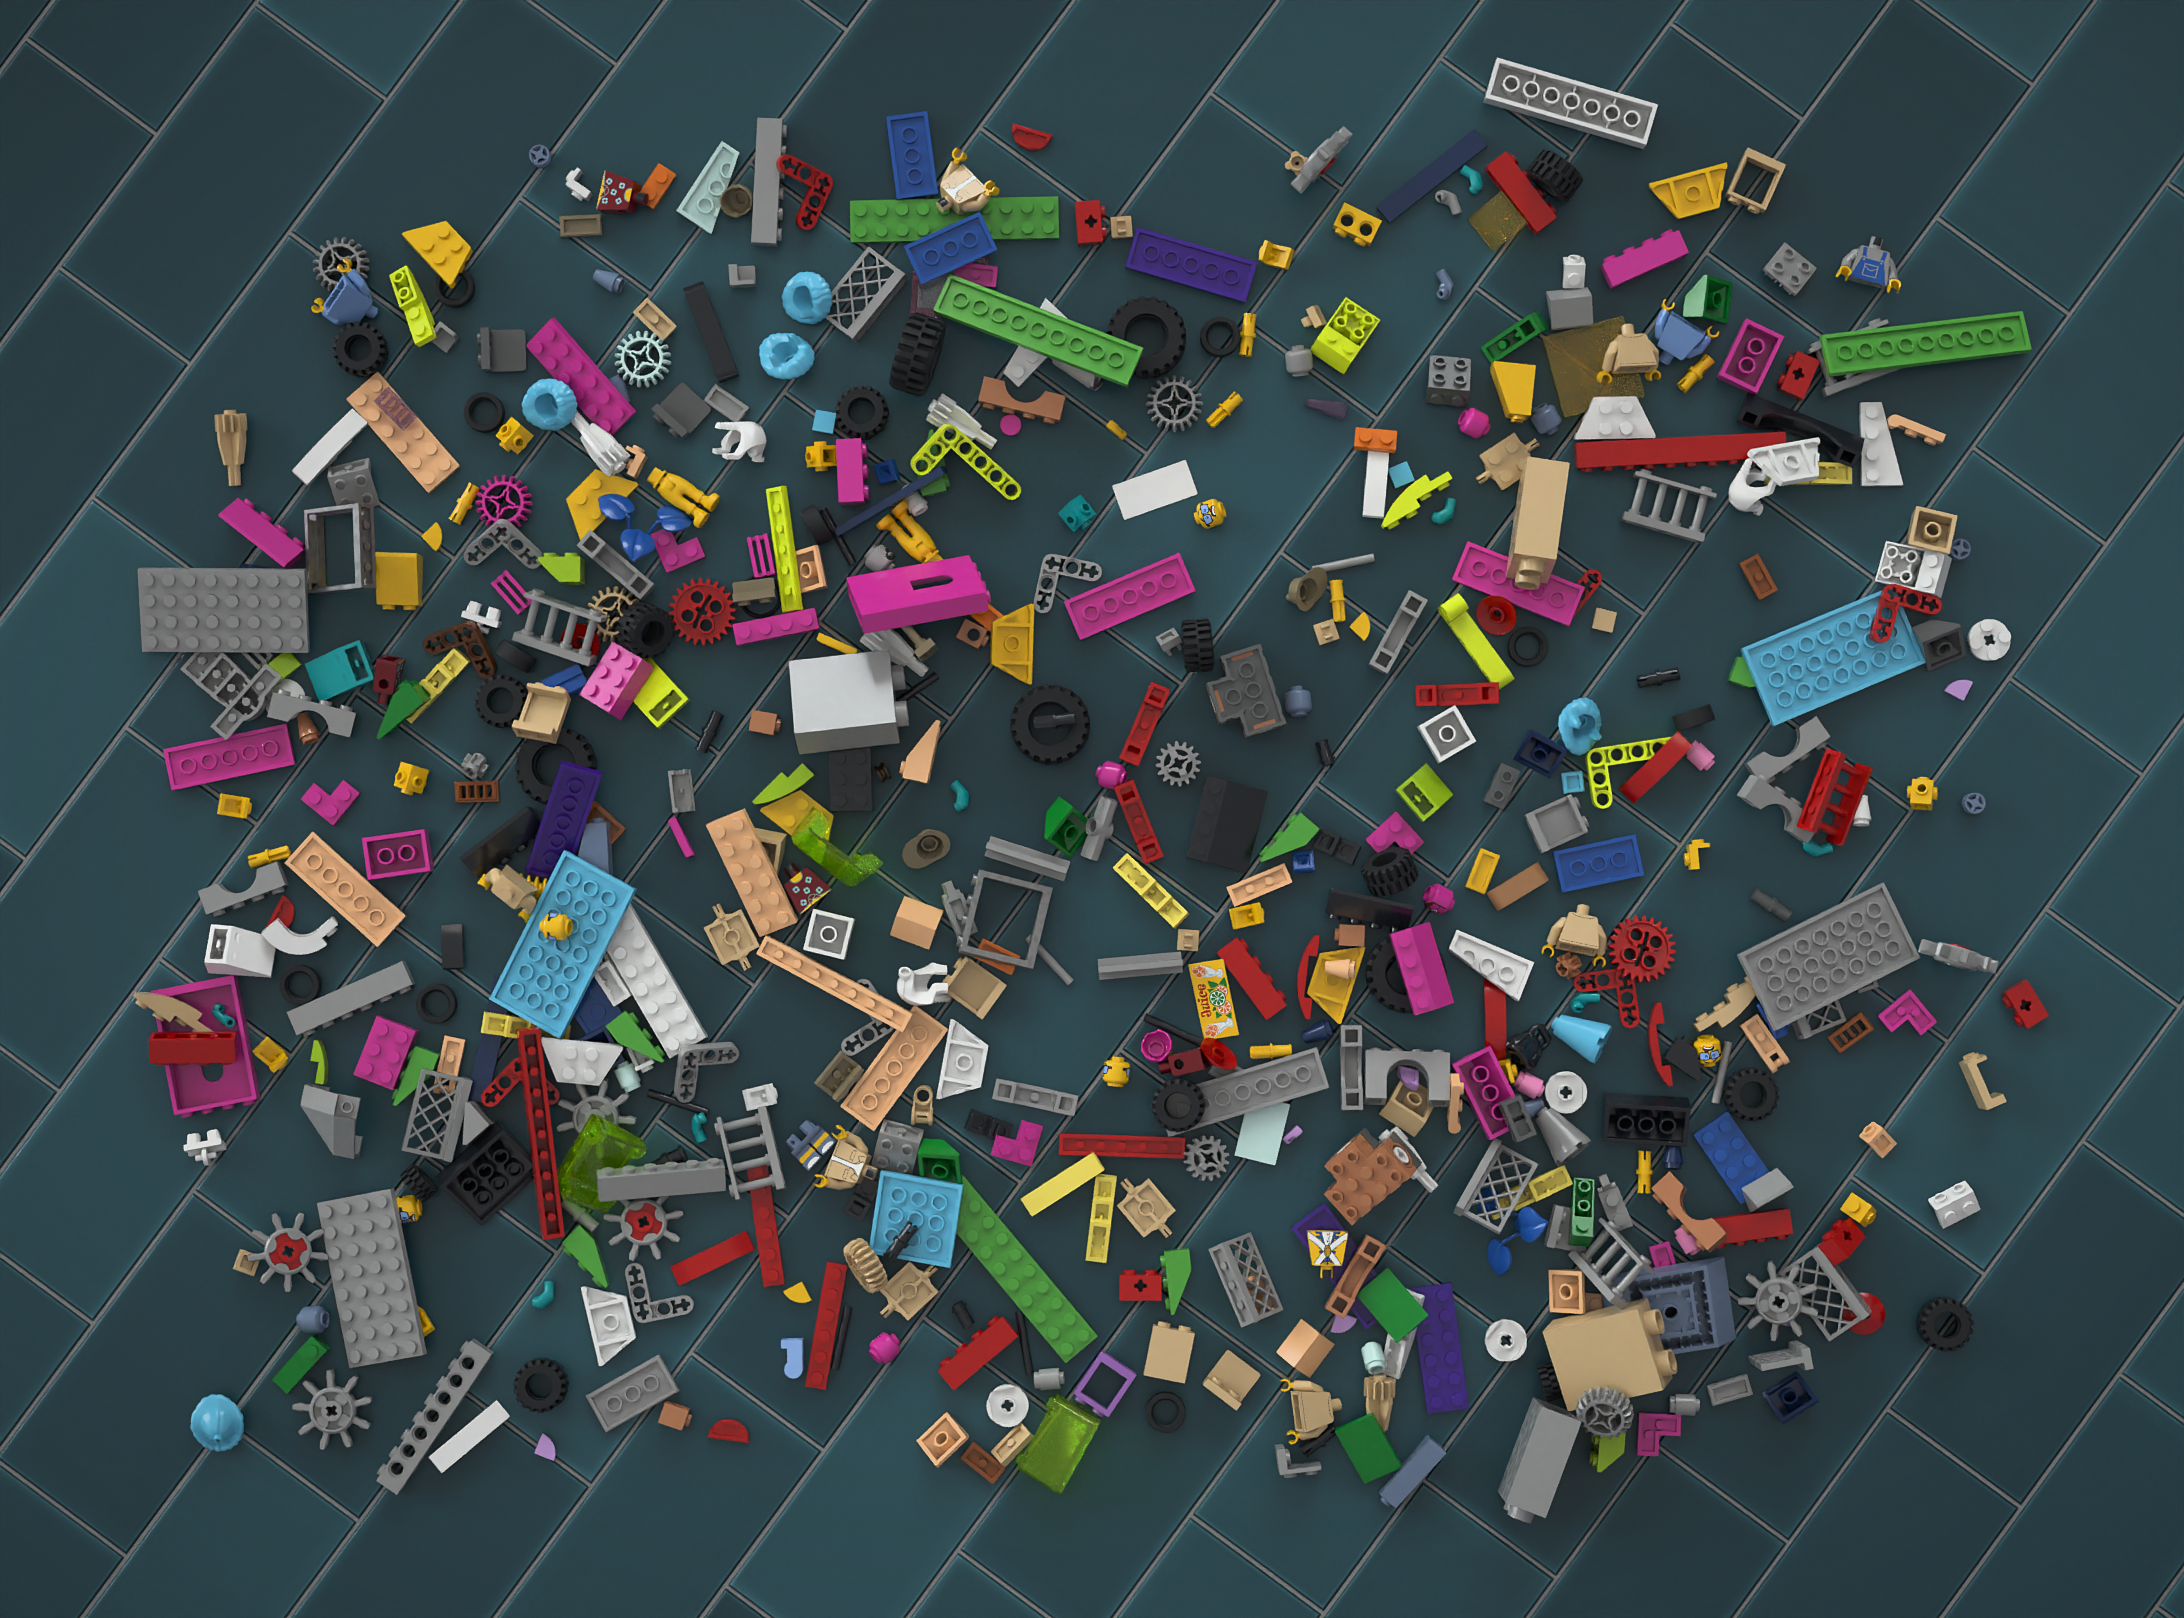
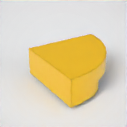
M1110 420L1106 425V429L1122 441L1127 436V433L1113 420Z
M437 522L421 536L436 552L442 544V529Z
M1365 612L1349 626L1363 641L1366 640L1370 632V622Z
M803 1282L783 1291L794 1302L805 1303L812 1300Z

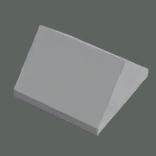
M1584 287V289L1574 288L1546 291L1551 330L1593 326L1592 295L1588 287Z
M475 1101L465 1102L462 1145L473 1143L495 1123Z
M1776 1168L1741 1189L1749 1211L1753 1212L1794 1187L1781 1171Z

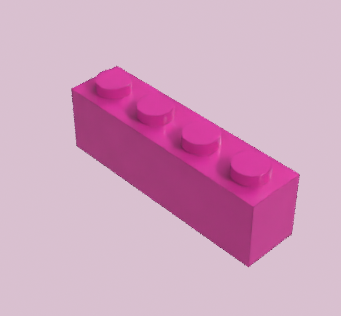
M1670 229L1660 234L1661 238L1655 241L1653 238L1642 242V246L1637 249L1632 246L1622 251L1623 255L1619 257L1612 255L1605 258L1600 268L1610 290L1687 256L1689 251L1680 231L1673 232Z
M815 608L732 624L737 646L820 630L817 610Z

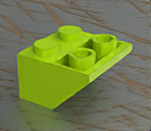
M544 553V557H538V561L563 585H585V560L580 555H577V553H565V557H559L556 553Z
M1427 763L1394 790L1421 822H1424L1453 796V793Z
M1591 1432V1442H1593L1594 1449L1590 1451L1589 1463L1592 1464V1467L1597 1472H1602L1624 1453L1626 1432L1625 1434L1621 1433L1618 1438L1613 1435L1611 1439L1607 1436L1601 1439L1600 1435L1597 1434L1593 1437Z

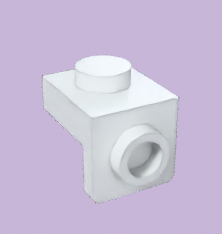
M577 167L575 171L571 170L567 175L566 186L573 191L571 195L580 201L585 199L589 202L593 194L577 182L583 174L581 169Z
M1579 255L1563 257V288L1584 289L1586 267L1584 258Z
M626 1048L635 1066V1071L641 1070L644 1073L654 1068L652 1064L656 1060Z
M772 1083L742 1090L747 1111L777 1104L778 1094Z

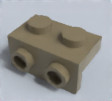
M772 577L734 582L732 584L733 602L735 604L738 603L739 606L751 605L752 601H759L760 604L770 603L772 599L777 598L774 578Z
M840 1050L814 1083L836 1102H839L848 1095L851 1086L861 1079L864 1069Z

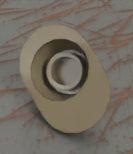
M1314 567L1303 577L1295 578L1291 581L1286 599L1296 604L1300 610L1308 611L1326 590L1328 578L1324 569Z
M933 829L923 830L917 837L905 845L902 852L903 861L911 868L920 869L948 853L951 845L950 840L941 831Z

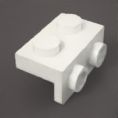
M1966 1181L1958 1183L1928 1199L1943 1229L1981 1210L1974 1191Z

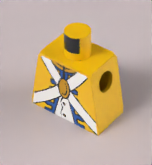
M1307 1230L1311 1264L1320 1266V1278H1333V1266H1342L1348 1237L1347 1231Z

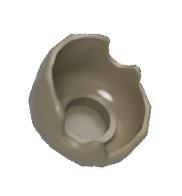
M740 184L732 185L722 192L720 198L721 209L726 215L733 218L747 214L753 207V193L746 186Z

